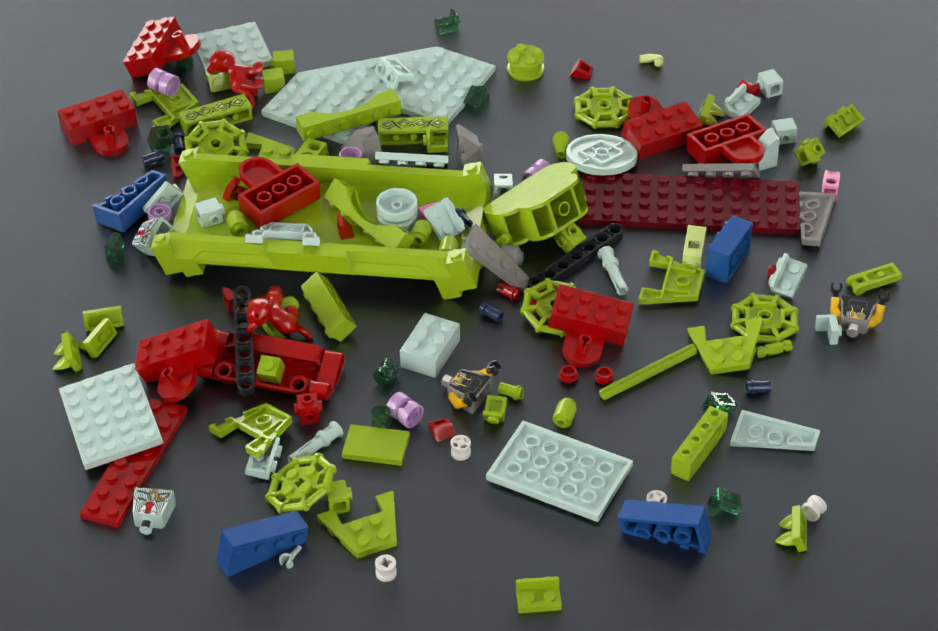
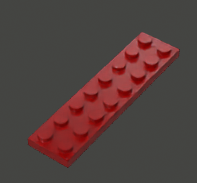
M150 398L148 402L163 444L111 461L80 511L82 519L119 528L133 505L135 487L143 488L188 413L187 407Z

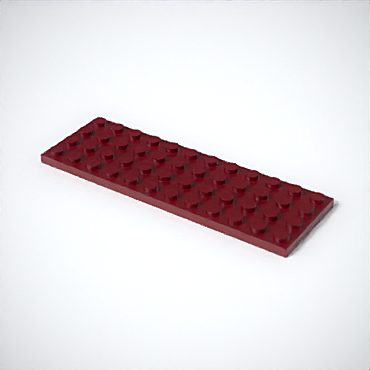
M583 172L582 187L586 196L588 212L579 219V225L608 226L612 223H618L623 227L687 230L688 225L707 227L706 231H721L724 223L728 222L733 215L753 222L752 233L800 235L799 181L630 173L593 175Z

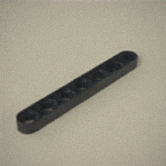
M618 223L609 224L528 280V288L533 287L532 284H539L545 281V278H547L545 276L549 274L554 275L550 280H562L596 257L599 249L605 246H612L623 238V226ZM615 230L619 231V233H611V231ZM605 239L606 242H599L598 240ZM586 248H592V249H594V250H592V251H586L585 249H586ZM572 257H580L581 259L574 260ZM559 266H567V268L561 269Z
M238 286L233 292L236 382L239 394L249 396L256 389L253 331L247 333L248 326L239 327L240 323L247 322L248 325L250 323L247 320V312L242 313L238 310L243 307L247 308L248 302L252 300L251 291L247 286ZM240 293L248 294L246 297L243 298L238 297ZM243 337L249 338V340L244 343L239 341ZM244 352L250 353L246 358L240 357ZM243 368L251 369L248 373L240 372ZM245 383L251 384V387L248 389L241 388Z

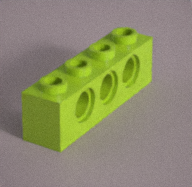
M712 406L707 409L672 456V475L688 482L726 432L728 413Z

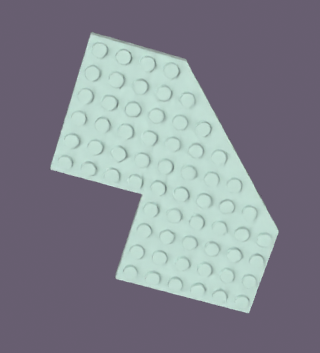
M436 46L298 72L261 110V113L266 118L296 128L295 116L309 112L336 113L357 108L367 103L377 93L392 89L375 73L380 58H396L415 75L413 81H399L397 89H394L401 99L402 113L411 117L448 116L449 125L496 71V66ZM372 123L323 136V138L344 144L356 130L369 127Z

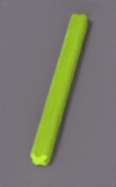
M690 344L600 389L599 396L602 400H606L696 355L697 348L694 344Z

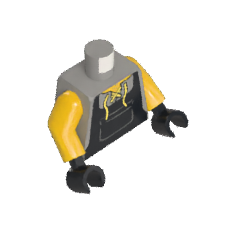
M834 282L831 284L830 291L833 293V297H831L830 313L836 314L837 322L841 325L843 331H847L849 337H857L858 333L866 334L869 328L875 327L882 321L886 308L884 305L890 300L889 291L887 297L882 298V289L879 290L878 298L880 301L877 304V300L847 295L839 297L843 287L842 283L840 282L839 290L833 288Z
M493 360L488 363L486 368L479 371L461 369L455 377L445 375L441 385L447 387L448 399L454 408H463L473 414L490 393L491 376H496L501 366L497 360Z

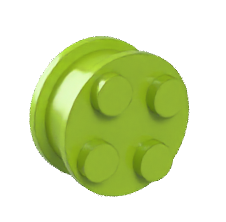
M517 44L516 47L509 50L507 54V72L512 78L519 81H532L542 76L544 73V53L540 48L532 45Z

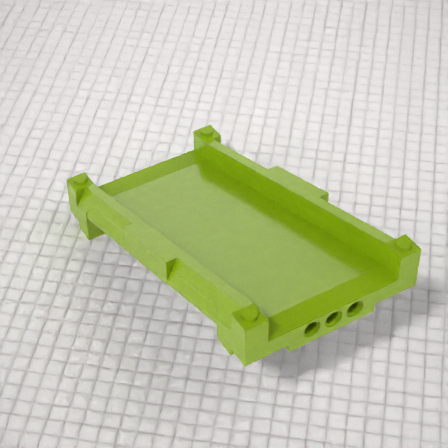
M199 148L186 149L182 151L178 163L188 179L172 225L174 229L169 233L155 235L151 245V250L166 275L184 272L186 277L203 274L206 264L424 279L435 281L444 300L461 297L464 290L477 288L480 268L484 267L469 255L466 248L461 249L471 228L466 225L468 230H464L455 237L458 242V249L452 251H438L440 241L434 230L427 242L421 247L411 245L409 249L383 247L377 244L373 236L363 233L364 229L362 227L355 226L351 223V218L344 217L352 226L354 238L341 240L336 216L341 210L331 207L328 204L329 201L324 198V195L334 178L347 182L357 190L362 209L377 225V197L388 189L403 188L415 194L417 198V212L418 207L439 202L448 197L454 204L455 209L461 208L466 211V215L473 222L472 226L476 223L489 236L490 227L484 213V208L492 200L493 186L482 162L466 164L463 171L372 165L368 158L292 154L291 159L268 158L282 170L298 163L320 182L321 199L278 221L309 224L313 232L317 234V237H320V246L302 245V240L292 241L290 239L278 240L265 238L263 243H245V235L240 237L232 235L227 223L228 213L232 210H239V201L232 197L228 202L222 197L226 186L233 177L240 178V164L251 157L202 154ZM240 181L239 186L244 187L246 190L250 189ZM216 198L219 204L222 203L225 210L223 223L202 229L196 218L194 204ZM245 216L249 226L246 234L252 235V231L260 230Z

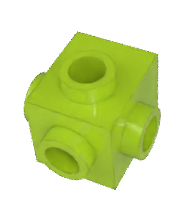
M806 138L800 142L801 145L793 150L801 166L817 163L821 160L820 157L826 153L818 138L811 140Z
M572 223L557 233L554 240L559 247L568 253L583 243L587 237L575 223Z

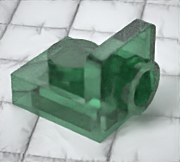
M453 8L450 9L449 17L434 20L435 27L440 35L458 31L459 23L461 22L459 14H456Z
M472 85L463 103L465 106L480 110L485 99H490V95L485 87Z
M114 232L105 244L107 260L119 263L124 262V243L122 242L121 233Z
M710 392L702 405V409L706 412L712 406L724 412H735L738 405L729 393Z
M718 488L708 499L710 515L715 516L720 509L737 515L743 510L741 496L735 492Z

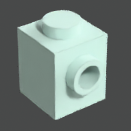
M774 69L758 73L756 84L766 98L782 94L783 79Z
M793 118L772 120L771 129L780 138L779 145L796 142L797 127Z
M216 198L194 204L196 218L202 229L223 223L225 210L222 203L219 204Z

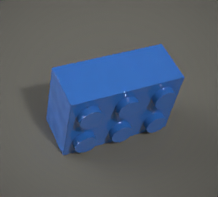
M732 215L729 221L724 223L721 232H717L712 244L709 243L706 249V254H708L705 262L707 277L723 283L729 281L750 251L753 222Z

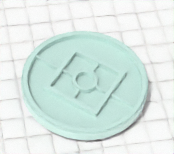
M592 134L572 141L566 149V159L568 163L575 164L577 170L584 173L615 175L628 171L636 164L637 149L629 141L621 137L607 134Z

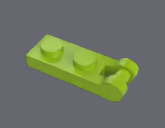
M892 262L851 275L846 279V283L849 287L853 288V292L857 296H860L867 290L901 280L902 273Z

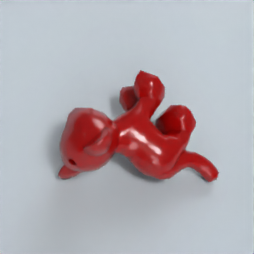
M216 50L210 58V65L207 68L208 73H228L232 91L238 95L245 94L252 109H254L255 99L253 96H258L257 89H262L263 78H256L257 74L261 75L262 61H256L253 66L238 65L231 51Z
M270 291L268 300L255 298L248 302L246 312L247 320L250 324L247 327V333H251L260 325L269 322L282 334L297 332L308 340L313 338L310 331L297 324L299 312L295 305H289L284 309L281 308L283 296L280 291Z

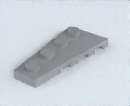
M754 163L683 164L682 166L683 173L690 177L760 179L761 175Z
M800 191L802 245L821 246L834 205L835 194Z
M475 223L461 249L466 248L471 257L510 286H517L523 292L530 278Z

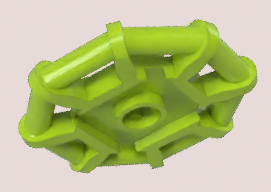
M615 86L611 88L589 87V90L574 98V117L592 126V129L608 127L618 129L624 121L629 120L627 108L633 96L621 92Z
M226 119L210 122L200 121L195 129L188 136L184 137L183 140L186 149H193V145H198L202 154L232 155L237 153L236 156H248L249 154L245 140V131L228 123ZM201 132H203V134L199 138H196ZM238 139L239 146H234L233 141ZM212 144H219V147L214 148Z
M545 278V281L524 290V300L520 313L531 323L537 333L544 332L560 335L562 338L566 336L565 331L550 328L545 324L546 322L549 324L553 309L552 304H554L557 293L556 289H558L559 284L576 287L572 282L564 283ZM531 299L537 300L536 305H530ZM533 313H537L540 316V321L536 319Z
M750 293L747 298L739 303H734L730 308L732 312L730 327L742 336L747 335L746 328L744 327L746 326L745 320L763 318V328H761L760 333L771 335H760L758 343H781V341L792 334H797L799 331L798 308L791 306L778 294L756 295L755 293ZM740 314L745 315V318H740ZM789 316L790 321L785 320V317Z
M322 453L299 458L293 457L291 462L277 473L272 474L270 488L265 495L266 502L271 503L279 514L301 510L309 511L313 504L331 492L330 486L333 475L337 471L336 466L329 463ZM311 464L310 466L301 467V465ZM320 467H323V468H324L323 470H321L320 472H318V469H319ZM279 484H281V490L277 491Z

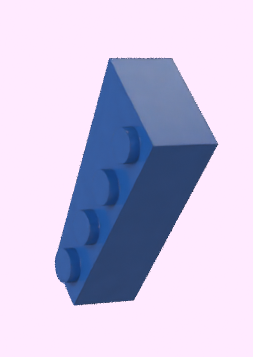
M152 170L134 180L133 185L122 187L120 193L114 196L110 194L105 197L103 203L99 204L97 202L93 204L92 208L97 223L125 232L146 214L143 207L165 181L168 182L166 174Z
M625 500L618 516L623 533L649 539L650 536L655 537L665 544L671 541L680 544V547L684 549H689V546L698 548V552L706 554L713 536L705 506Z
M293 511L221 530L216 561L227 577L232 576L305 543L309 527L298 511Z

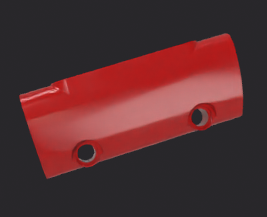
M217 330L219 339L216 362L198 367L197 376L220 380L224 384H237L235 331L231 333ZM253 333L255 385L257 388L293 394L296 397L299 394L317 393V399L329 400L343 369L344 353L325 350L323 347L315 344ZM243 337L239 341L244 343L247 342L249 338ZM244 352L240 357L246 358L250 353ZM261 355L281 358L285 365L281 384L261 381L257 375ZM243 368L240 372L248 373L251 369ZM229 370L227 375L222 376L224 371ZM249 383L243 384V385H246V386H251V384H249ZM304 384L302 389L296 390L298 385Z

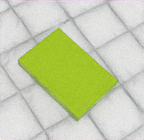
M350 424L342 451V459L402 466L410 431Z

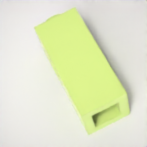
M688 225L682 263L686 262L701 268L707 227Z

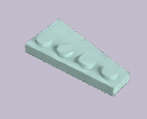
M742 410L732 435L730 446L815 451L820 430Z

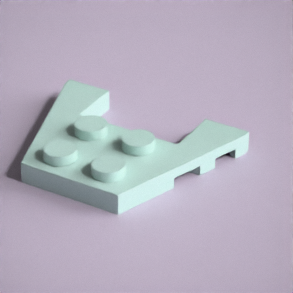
M270 222L260 227V230L252 231V235H245V243H263L265 238L278 240L290 239L292 241L302 240V245L320 246V237H317V234L313 232L310 225L306 223Z

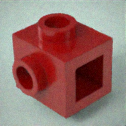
M317 393L297 395V403H294V413L299 415L300 426L319 424V413L323 412L322 401L317 400Z

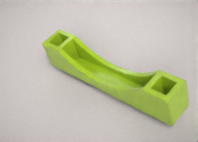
M394 89L377 93L367 103L348 111L336 113L309 112L295 116L296 128L304 142L307 138H320L376 122L378 118H390L402 114L401 99Z
M334 178L324 195V198L329 201L328 204L331 207L341 210L340 214L342 216L351 218V223L359 228L362 227L364 229L363 233L370 237L373 236L377 244L383 247L410 248L416 238L405 228L394 224L377 225L362 209L357 190L347 182Z

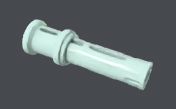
M610 246L602 247L597 253L598 258L603 262L602 267L605 271H608L617 294L625 295V291L628 292V287L618 268L619 261L613 255L614 250Z
M330 422L327 428L316 433V437L287 457L288 461L291 462L295 456L297 458L311 456L320 448L328 447L331 441L343 436L342 428L337 422Z

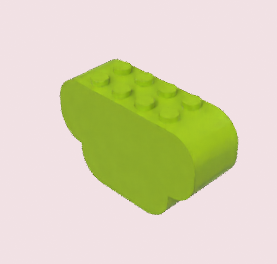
M567 162L555 163L544 167L490 202L484 208L493 239L496 240L503 233L507 232L512 237L511 241L507 244L515 246L529 240L540 241L550 238L588 212L586 196L576 165Z

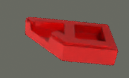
M181 155L170 156L174 182H177L185 175L178 163Z

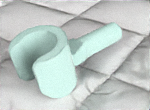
M298 545L290 554H282L279 557L280 565L287 561V568H292L293 559L302 547Z

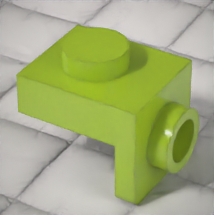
M426 129L427 135H423V146H427V153L448 152V135L430 136V129Z
M487 395L486 406L483 411L484 420L492 424L504 422L507 397Z

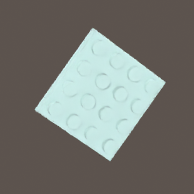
M248 22L242 25L196 34L201 41V47L197 51V55L205 72H208L207 68L210 65V58L216 50L231 51L238 65L253 66L256 61H262L263 67L271 66L270 58L272 57L256 22Z
M375 152V159L383 165H391V162H397V165L409 166V163H415L417 167H427V164H433L435 168H444V165H448L449 156Z

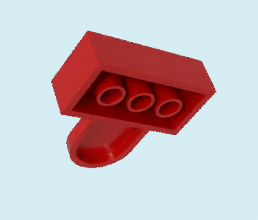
M164 17L161 20L155 21L150 20L145 23L144 28L127 53L123 64L132 78L146 76L155 68L162 70L167 62L190 57L199 50L201 41L195 34L183 35V31L175 17Z
M122 89L57 110L60 127L72 146L90 141L95 151L104 156H115L126 151L129 147V138L124 129L138 124L135 107Z
M640 95L634 97L628 103L627 115L629 120L624 121L622 136L637 149V158L639 160L687 144V134L702 129L703 124L686 101L663 108L661 103L650 95Z
M747 113L687 134V152L700 164H721L730 160L736 164H756L764 158V146L758 139L767 129Z
M251 157L243 161L239 166L240 180L250 188L238 194L239 210L259 229L270 222H278L321 199L320 182L298 163L282 170L268 158Z
M559 284L548 327L566 332L562 352L567 362L578 368H589L600 360L604 342L623 347L634 303Z
M205 319L140 340L135 370L146 384L159 380L157 391L164 401L177 402L185 398L193 390L196 384L198 367L216 362L219 333L211 322Z

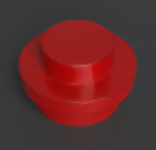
M564 365L559 371L558 376L562 382L572 383L578 379V371L572 365Z
M603 366L597 369L594 378L599 384L606 385L613 382L614 373L611 368Z

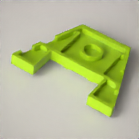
M180 84L177 93L173 97H168L151 89L144 90V93L136 94V91L129 93L130 99L136 106L153 100L166 114L153 120V126L160 134L180 121L179 112L199 107V101L183 84Z
M248 133L247 148L260 149L258 157L291 159L292 154L296 153V148L253 133Z
M652 250L649 266L667 269L662 290L641 288L638 304L698 301L705 270L686 262L681 264L674 261L673 257L669 255L664 257L659 255V251Z
M762 317L745 320L747 335L706 341L705 326L687 328L688 335L699 351L710 374L750 369L756 351V343L760 338V330L763 328Z
M265 403L244 411L241 417L226 418L223 424L216 426V423L209 425L210 433L222 438L238 428L257 438L247 444L245 448L248 454L259 459L275 442L276 437H280L293 422L290 415Z
M393 490L375 496L376 503L381 512L341 524L335 509L317 515L318 523L328 528V532L332 536L335 535L341 541V544L357 559L397 546Z

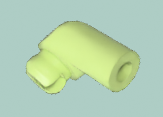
M639 55L640 64L654 62V65L657 67L663 65L664 58L662 55Z

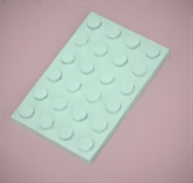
M134 363L59 388L85 470L163 444Z
M522 421L487 472L486 480L599 522L631 470L633 460Z

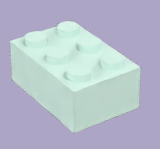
M424 313L400 349V366L436 378L460 341V323Z

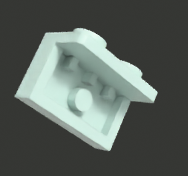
M276 437L275 442L259 459L250 455L245 469L246 475L269 480L271 472L275 473L278 461H275L276 457L280 458L283 446L279 445V437Z

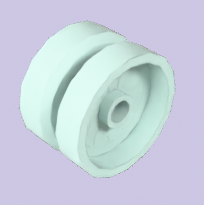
M393 188L382 192L377 197L378 225L394 224L410 232L416 221H418L417 198L415 194L403 188Z

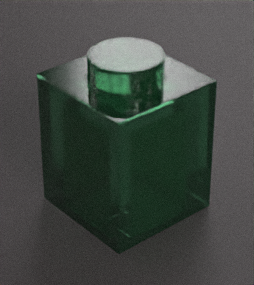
M168 125L152 126L147 138L152 152H155L156 149L162 150V152H169L174 140Z

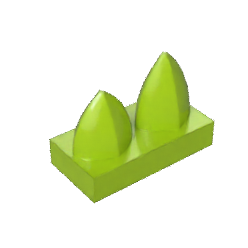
M708 94L702 103L697 116L700 122L707 126L718 124L713 116H725L723 111L713 103L715 96Z
M121 306L82 311L86 332L96 328L103 318H109L114 327L124 326Z
M103 318L97 327L92 329L91 334L78 343V347L87 351L91 358H97L117 335V331L110 319Z
M67 331L61 334L62 342L53 353L54 355L64 356L56 362L52 369L64 370L72 367L75 372L83 369L78 342Z
M800 505L793 506L792 514L785 517L779 523L781 527L792 530L782 534L775 542L784 546H796L798 552L807 551V518Z

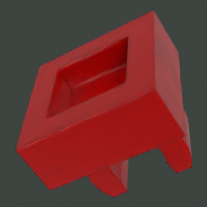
M234 176L226 186L222 197L224 200L229 202L233 197L239 201L238 194L246 190L244 187L239 186L240 178Z

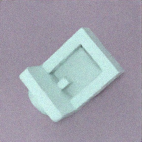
M836 314L816 316L815 331H827L829 344H838V337L842 336V327L838 325Z

